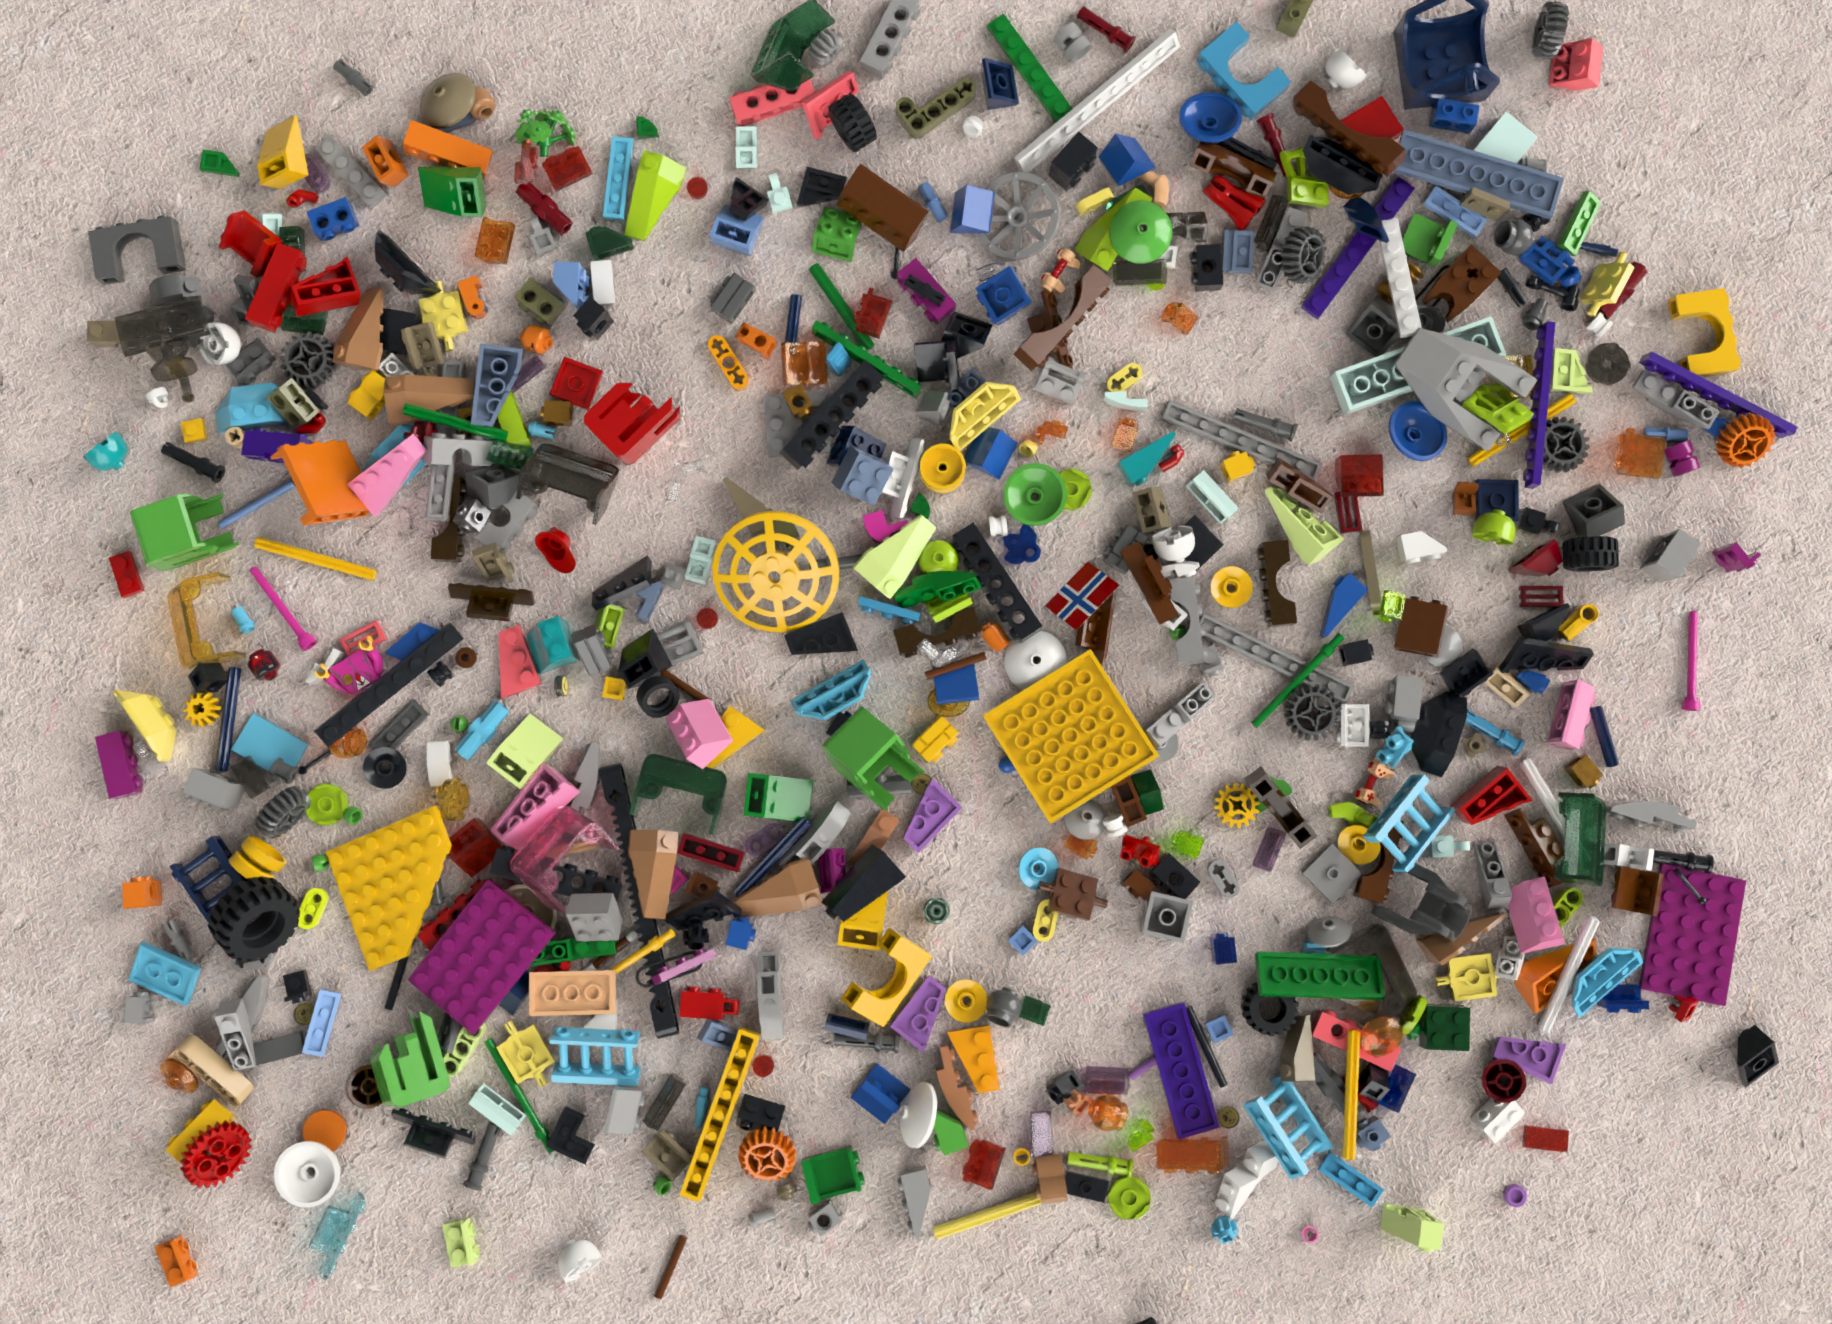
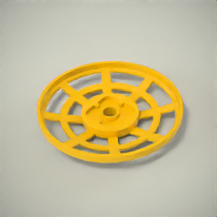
M765 511L741 519L724 534L714 554L712 565L713 581L720 600L737 619L759 630L788 632L806 627L826 612L837 592L839 563L831 542L816 525L792 513ZM773 520L790 522L807 531L800 540L785 534L774 533ZM764 521L765 534L755 536L743 545L733 536L747 525ZM813 537L818 539L826 550L831 566L818 568L814 555L806 547ZM775 540L789 543L794 548L789 554L775 550ZM766 541L767 551L757 557L748 550L753 545ZM728 542L737 552L731 564L730 574H719L720 556ZM801 552L808 559L811 569L800 570L795 559ZM742 556L752 564L749 574H737L738 563ZM776 571L780 574L781 578L773 580L770 578L769 573ZM832 575L830 593L826 602L821 605L813 600L818 589L819 577ZM813 578L812 587L808 595L797 589L800 579ZM720 582L732 583L736 595L744 604L738 611L725 598ZM738 583L751 584L755 593L749 600L742 593ZM790 596L801 602L794 608L783 610L782 600ZM761 598L773 601L775 611L757 607L756 604ZM806 606L817 612L802 623L786 626L785 616L793 615ZM752 610L764 616L776 617L778 627L762 625L744 616Z

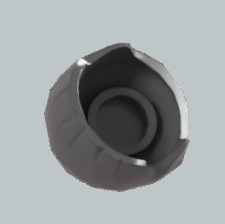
M1427 305L1417 306L1422 329L1442 334L1446 329L1447 321L1445 317L1439 314V309Z

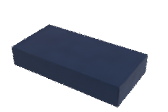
M829 1013L824 1030L866 1040L869 1023Z

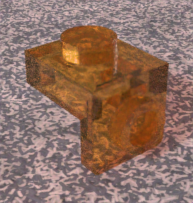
M1171 302L1164 309L1161 320L1163 322H1170L1180 332L1188 335L1199 317L1183 303Z
M1044 421L1043 426H1038L1035 438L1039 439L1038 445L1043 444L1045 434L1065 439L1068 426H1064L1065 423L1061 421Z
M1070 834L1063 846L1085 860L1088 857L1093 858L1098 850L1096 840H1081Z

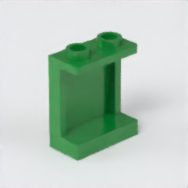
M852 1145L802 1158L801 1165L811 1205L820 1203V1200L853 1191H862V1185H865L863 1172H858L859 1155L857 1150L853 1151Z

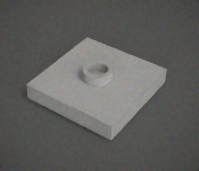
M1330 843L1301 874L1333 904L1363 873Z

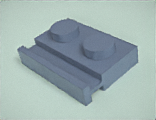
M1224 230L1222 250L1223 272L1252 273L1255 231Z

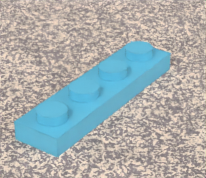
M612 136L603 209L604 219L625 221L634 144L633 138Z

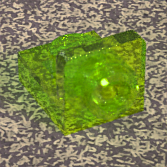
M1384 590L1380 611H1373V616L1379 617V621L1385 623H1392L1393 620H1402L1406 595L1391 590Z
M1180 830L1179 833H1175L1171 845H1174L1172 850L1198 859L1205 839Z
M1141 1117L1137 1120L1144 1131L1140 1132L1138 1130L1129 1136L1130 1140L1127 1141L1133 1153L1155 1139L1152 1135V1132L1155 1131L1148 1120L1144 1122Z

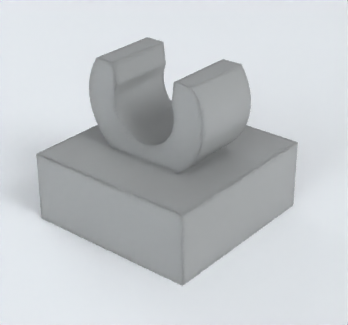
M667 563L660 582L680 590L685 579L686 569Z

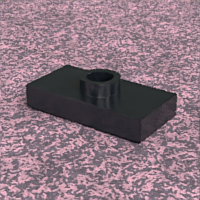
M1067 1170L1065 1176L1067 1194L1105 1203L1109 1180Z

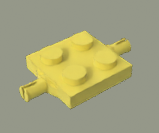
M1619 252L1615 262L1611 264H1598L1580 298L1584 304H1592L1587 312L1589 316L1595 317L1602 305L1616 303L1634 269V266L1630 263H1624L1628 256L1627 253Z
M435 281L434 283L442 291L435 293L431 297L419 299L423 323L433 321L438 339L444 340L445 351L450 352L454 351L452 338L468 333L462 295L460 291L444 293L442 281Z
M1491 953L1454 957L1447 962V976L1435 977V981H1437L1435 982L1436 986L1449 985L1452 1000L1455 1002L1497 996L1496 981L1497 978H1501L1494 976L1495 968L1492 964Z
M512 1020L504 1024L510 1036L496 1048L516 1083L519 1084L525 1079L534 1077L540 1088L548 1084L542 1072L547 1066L554 1063L556 1059L536 1025L533 1024L525 1030L517 1031Z

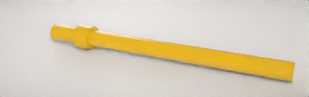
M669 929L659 937H653L648 941V944L609 970H616L617 975L651 951H657L663 947L665 942L675 936L674 931Z

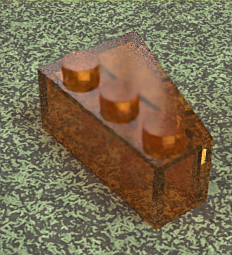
M1221 1136V1140H1208V1137H1201V1140H1188V1138L1160 1139L1156 1143L1158 1169H1164L1165 1173H1176L1177 1170H1185L1186 1173H1198V1170H1207L1209 1174H1218L1229 1163L1228 1136Z

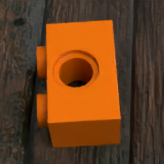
M376 135L362 146L379 182L395 187L409 176L392 141Z
M153 876L130 878V882L122 883L123 909L162 905L161 880H153Z

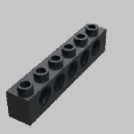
M865 360L788 442L780 454L797 470L802 466L806 468L814 460L811 456L815 451L820 453L828 445L825 442L828 437L834 438L841 431L839 427L844 421L847 424L855 416L853 413L854 409L857 406L861 409L868 402L867 395L870 392L875 394L881 388L882 384L880 381L884 377ZM856 383H862L865 386V391L858 390ZM845 397L849 398L852 406H846L842 399ZM830 412H834L837 414V421H833L829 418ZM815 427H821L824 430V435H817ZM801 442L809 443L811 449L809 451L802 449Z
M974 522L952 535L953 543L951 544L958 554L961 552L965 558L963 560L964 565L968 571L973 570L981 587H984L988 594L985 596L992 606L995 604L999 612L997 614L1003 623L1007 622L1011 629L1008 631L1014 640L1018 639L1020 643H1023L1040 632L1043 626ZM971 545L978 547V551L974 554L967 552V548ZM986 562L990 565V568L987 571H981L978 568L979 564ZM995 579L999 580L1001 586L999 588H992L989 585L990 582ZM1004 597H1010L1013 603L1005 606L1001 603V600ZM1021 614L1024 617V621L1022 623H1015L1012 619L1013 616Z
M502 845V848L497 847L489 870V874L571 897V894L594 893L592 886L600 882L604 885L601 893H613L617 902L622 883L618 882L619 878L606 875V878L597 876L598 872L586 869L585 872L579 871L576 865L565 863L562 866L556 864L557 860L549 857H544V860L535 858L536 854L528 851H523V854L514 852V847ZM513 858L521 861V866L516 870L511 869L508 865L509 861ZM534 864L542 867V872L537 876L529 872L530 867ZM556 870L561 871L563 874L562 879L557 882L552 881L550 878L551 873ZM577 876L583 878V884L578 888L571 885L572 879Z

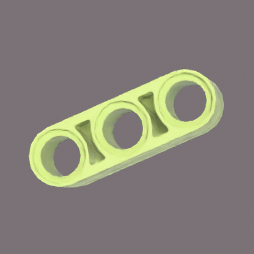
M486 1023L481 1026L479 1033L474 1035L466 1028H462L458 1034L453 1053H446L443 1058L448 1077H452L462 1071L487 1030ZM460 1042L467 1045L468 1050L466 1053L460 1051ZM448 1061H453L455 1063V1071H450L448 1069Z

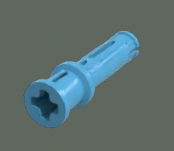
M1467 709L1466 724L1494 740L1498 747L1502 746L1511 751L1513 756L1520 752L1525 743L1524 739L1516 738L1509 733V730H1501Z

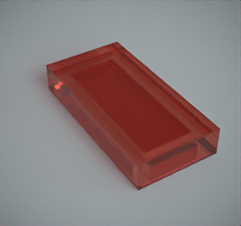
M1524 1125L1522 1146L1524 1148L1567 1153L1569 1131Z

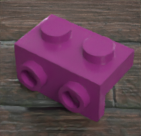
M1737 542L1719 547L1712 552L1717 564L1724 567L1727 573L1735 570L1739 572L1744 568L1749 569L1758 563L1756 559L1761 556L1760 552L1747 555Z
M844 848L826 849L818 858L822 893L830 892L846 874Z

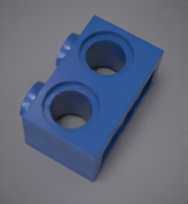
M1438 98L1432 106L1429 127L1469 134L1477 125L1480 105Z
M346 197L307 211L314 234L321 241L331 240L340 233H350L360 226L353 206ZM343 214H347V218L340 221V217ZM324 221H328L327 226L321 228V224Z

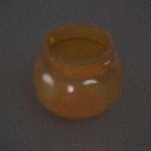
M355 726L333 743L329 750L334 756L343 759L360 756L367 747V735L365 731Z
M1103 1094L1090 1103L1088 1114L1093 1125L1099 1130L1120 1131L1126 1123L1128 1107L1125 1102H1121L1114 1095Z

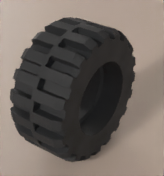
M252 877L248 878V881L238 882L234 888L230 887L226 891L227 893L217 900L218 904L214 905L209 919V930L212 937L229 957L238 961H256L257 958L263 959L268 954L278 951V948L281 945L284 946L287 943V939L293 936L295 933L294 928L299 923L300 909L294 897L276 879L268 877H258L257 879ZM261 914L255 921L248 924L253 918Z

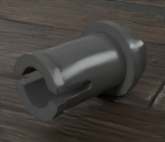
M439 878L432 891L431 906L444 904V899H446L443 896L441 878Z

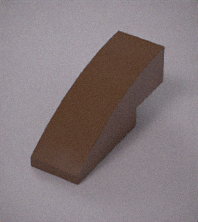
M1280 458L1275 461L1266 474L1271 483L1286 490L1288 495L1320 513L1324 511L1334 497L1314 480Z

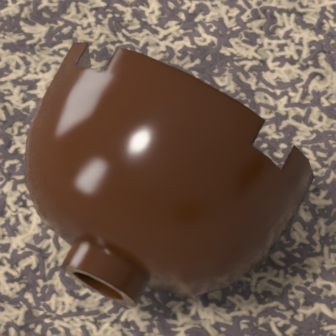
M371 1065L358 1067L351 1072L345 1085L346 1096L350 1102L359 1108L365 1109L381 1105L382 1101Z

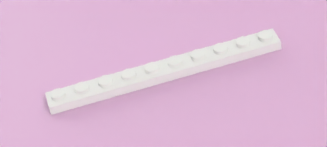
M1172 29L1165 32L1016 155L1014 159L1019 171L1030 172L1179 49L1180 45L1176 32Z

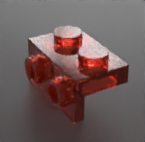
M530 140L522 141L521 161L515 162V184L521 183L526 185L536 181L538 153L536 147H532Z
M579 146L569 147L564 153L558 156H550L542 163L556 192L593 175Z
M870 287L868 293H864L861 298L860 305L862 308L860 311H856L853 322L856 323V332L879 339L893 301L874 295V288Z
M975 1139L969 1148L970 1157L964 1165L962 1181L972 1182L986 1189L993 1190L1006 1148L985 1139Z

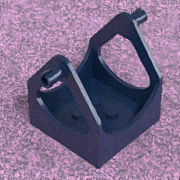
M1425 0L1404 13L1393 31L1404 110L1432 107L1438 98L1465 103L1486 101L1498 86L1500 77L1490 71L1485 52L1484 32L1486 13L1489 7L1488 0H1465L1474 6V9L1445 18L1425 19L1416 17V15L1447 0Z

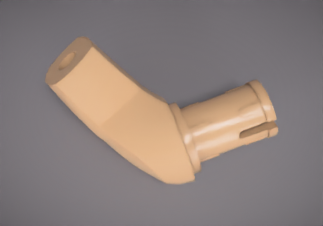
M1153 171L1139 176V179L1152 186V203L1165 210L1169 193V180L1164 174L1159 176Z

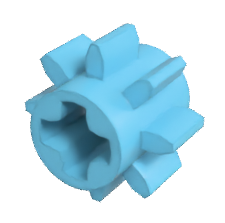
M1226 1215L1215 1218L1214 1223L1211 1224L1213 1239L1218 1238L1220 1243L1232 1242L1235 1239L1234 1235H1238L1236 1220L1230 1221V1218Z

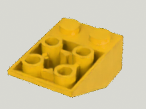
M293 116L266 130L257 163L261 185L280 190L308 176L297 116Z
M888 891L845 922H840L837 945L880 951V947L877 944L882 938Z

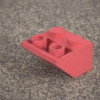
M1593 38L1561 44L1558 54L1551 61L1549 86L1572 90L1599 87L1603 47Z

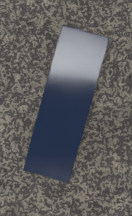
M1354 195L1343 206L1349 220L1354 222L1359 233L1387 243L1389 237L1376 210L1367 201Z

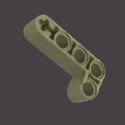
M964 78L921 109H918L910 98L902 97L896 102V117L911 137L915 139L921 138L970 104L976 96V83L970 78ZM947 100H953L955 104L947 105L945 102ZM902 107H907L910 109V111L903 113L900 111V109ZM935 111L939 115L936 117H931L929 113ZM915 123H919L922 125V127L919 129H915L912 127V125Z

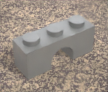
M432 433V436H424L423 446L427 452L423 456V462L451 465L453 453L460 449L463 455L462 463L471 466H491L492 441L486 440L484 436L472 434V438H465L464 434H452V437H445L444 433Z
M518 490L509 503L503 505L510 511L511 518L509 523L503 527H497L488 521L484 529L476 537L483 544L489 545L496 542L499 549H504L506 553L512 545L510 542L514 537H518L524 531L525 523L528 520H532L538 511L536 509L539 506Z

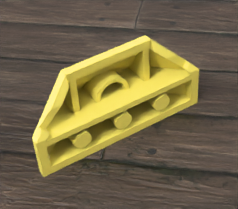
M985 382L954 408L949 437L953 447L959 451L964 449L1019 402L1021 398L1016 388L1009 384Z
M117 689L112 691L157 759L163 762L171 760L177 730L173 725L175 723L173 718L161 708L163 704L156 696Z

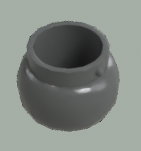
M1522 220L1503 221L1496 229L1494 236L1495 245L1510 255L1523 254L1534 242L1532 227Z
M1009 988L993 991L986 1002L987 1013L985 1017L996 1025L1011 1027L1013 1021L1019 1018L1022 1011V1002L1017 997L1018 994Z

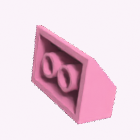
M1578 679L1563 682L1547 743L1571 750L1579 749L1585 739L1583 734L1584 728L1590 720L1589 709L1595 701L1594 687Z
M709 699L680 704L665 718L686 759L702 769L733 741L712 701Z
M1545 876L1523 881L1510 888L1513 897L1508 905V910L1521 954L1565 944Z

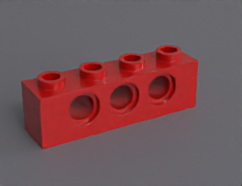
M478 879L470 886L471 891L466 895L464 893L460 894L454 900L455 904L450 909L448 907L444 908L437 914L439 917L433 923L429 921L421 928L422 932L418 937L430 951L443 936L439 931L440 925L443 923L449 928L456 920L457 910L463 911L488 879Z

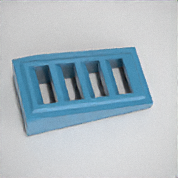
M836 343L826 356L827 368L841 377L851 364V358L841 343Z

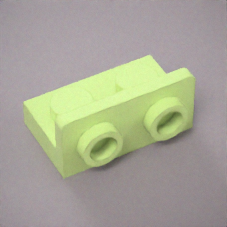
M470 1217L444 1223L442 1227L451 1268L469 1264V1266L474 1265L480 1257L479 1246L475 1245L474 1242L475 1226L470 1222Z

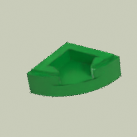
M636 117L639 139L659 137L657 128L652 122L644 117Z
M918 493L909 512L917 516L922 515L928 520L930 516L929 503L924 495Z

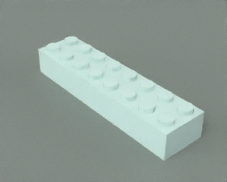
M1492 316L1442 333L1482 344L1498 355L1506 356ZM1405 347L1335 371L1330 376L1344 416L1413 392L1394 364Z

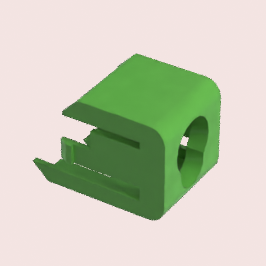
M190 493L180 494L131 510L129 513L145 564L158 570L167 571L223 553L238 546V542H233L231 532L201 541L195 524L196 522L224 513L220 501L224 497L223 494L205 500L197 496H191Z
M862 706L821 745L833 768L885 811L888 810L887 806L895 797L874 779L888 765L909 783L919 773H925L923 769L910 760L909 752L901 739Z
M419 1012L420 1017H415L408 1013L414 1033L394 1037L398 1057L392 1058L388 1044H385L382 1051H380L379 1045H376L369 1057L380 1098L385 1106L403 1107L441 1094L449 1088L450 1081L432 1019Z

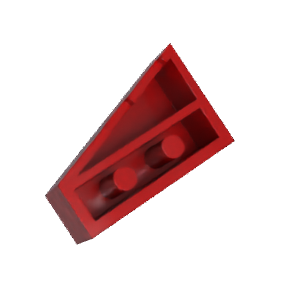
M348 256L342 259L340 263L325 268L323 272L317 275L313 274L291 286L290 300L296 317L359 304L361 292Z

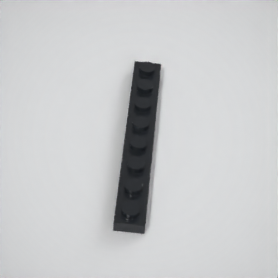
M451 622L447 623L313 731L329 748L464 638Z

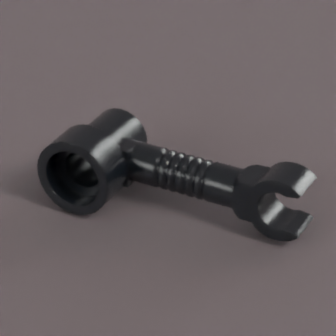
M1531 275L1530 279H1527L1526 287L1553 293L1561 297V309L1571 312L1576 311L1580 293L1578 287L1569 286L1565 290L1554 285L1551 286L1535 275Z

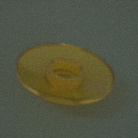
M935 689L928 696L929 709L940 717L950 718L961 715L968 709L970 701L937 705Z

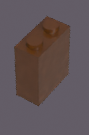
M1411 596L1410 599L1405 598L1394 645L1395 650L1438 658L1449 610L1448 605H1444L1445 602L1439 600L1425 602L1423 598Z

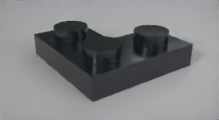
M565 1106L546 1147L582 1164H586L595 1144L576 1135L585 1115Z

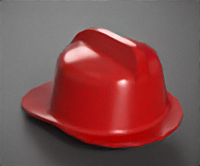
M552 527L548 532H540L536 535L535 544L555 570L561 573H571L575 569L576 561L570 551L571 541L565 532Z

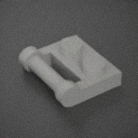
M1048 357L1049 360L1045 363L1035 390L1073 406L1087 373L1084 371L1078 372ZM1050 369L1077 380V382L1052 373Z
M689 618L680 625L661 633H656L660 643L684 631H687L689 636L663 646L672 666L704 653Z

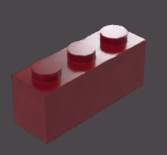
M683 833L677 851L679 855L737 873L741 872L747 853L746 851L688 833Z

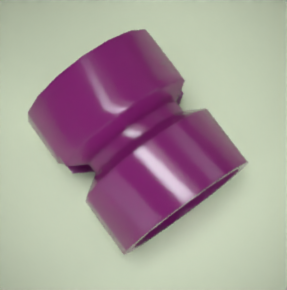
M1691 440L1663 450L1667 461L1672 463L1670 470L1673 477L1701 468L1697 457L1692 455L1694 448Z

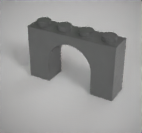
M160 215L157 219H139L135 223H117L113 227L100 226L96 227L95 230L88 231L95 279L103 285L125 281L121 261L122 252L130 241L137 238L151 239L155 249L157 268L165 274L186 270L179 223L171 216Z

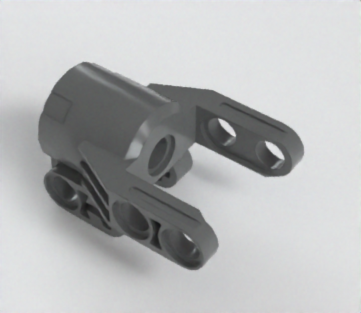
M1414 863V867L1407 873L1428 883L1425 889L1424 897L1418 908L1414 909L1410 918L1407 919L1383 906L1374 905L1371 911L1373 915L1409 934L1437 933L1451 941H1456L1470 919L1472 905L1466 903L1467 899L1448 889L1436 873Z

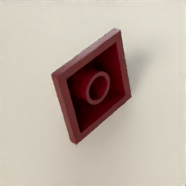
M1552 539L1539 545L1509 568L1508 571L1514 574L1536 577L1546 574L1551 576L1559 570L1557 566L1563 562L1557 541Z

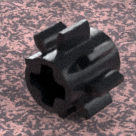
M699 923L690 924L688 931H683L684 945H688V948L692 950L702 949L704 943H709L708 929Z

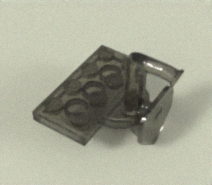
M200 296L114 317L122 352L125 357L147 351L150 358L156 362L150 369L154 379L159 382L178 379L183 393L182 400L186 403L193 402L195 396L192 393L188 376L196 373L198 368L193 358L184 356L190 348V340L211 335Z

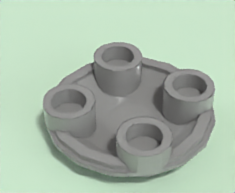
M1445 626L1438 658L1424 656L1427 662L1432 666L1446 667L1458 660L1463 650L1459 634L1453 628Z

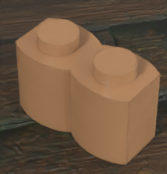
M1061 1154L1035 1157L1036 1164H1032L1033 1177H1038L1039 1185H1035L1036 1198H1041V1204L1067 1201V1188Z

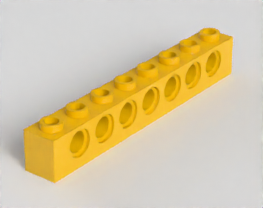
M741 1026L737 1033L680 1191V1196L699 1203L703 1197L761 1033Z

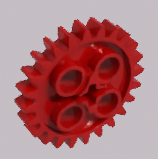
M225 1120L222 1125L217 1121L214 1128L207 1125V1131L199 1130L200 1136L198 1138L192 1137L194 1142L186 1144L189 1150L182 1152L184 1159L180 1160V1163L183 1165L180 1170L184 1173L183 1176L192 1185L196 1184L198 1188L202 1185L208 1188L211 1183L216 1187L220 1180L224 1184L227 1176L233 1178L232 1172L240 1171L238 1167L240 1164H246L243 1158L250 1156L247 1150L252 1148L249 1144L252 1139L241 1124H236L234 1121L229 1123Z

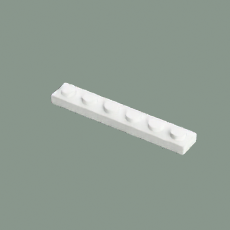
M1398 218L1383 220L1382 223L1388 234L1389 241L1387 243L1379 242L1400 338L1410 337L1414 335L1418 328L1422 327Z

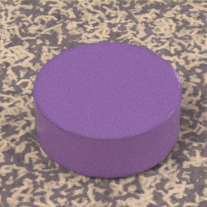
M1510 1184L1504 1189L1503 1198L1509 1205L1520 1207L1526 1202L1527 1194L1521 1186Z

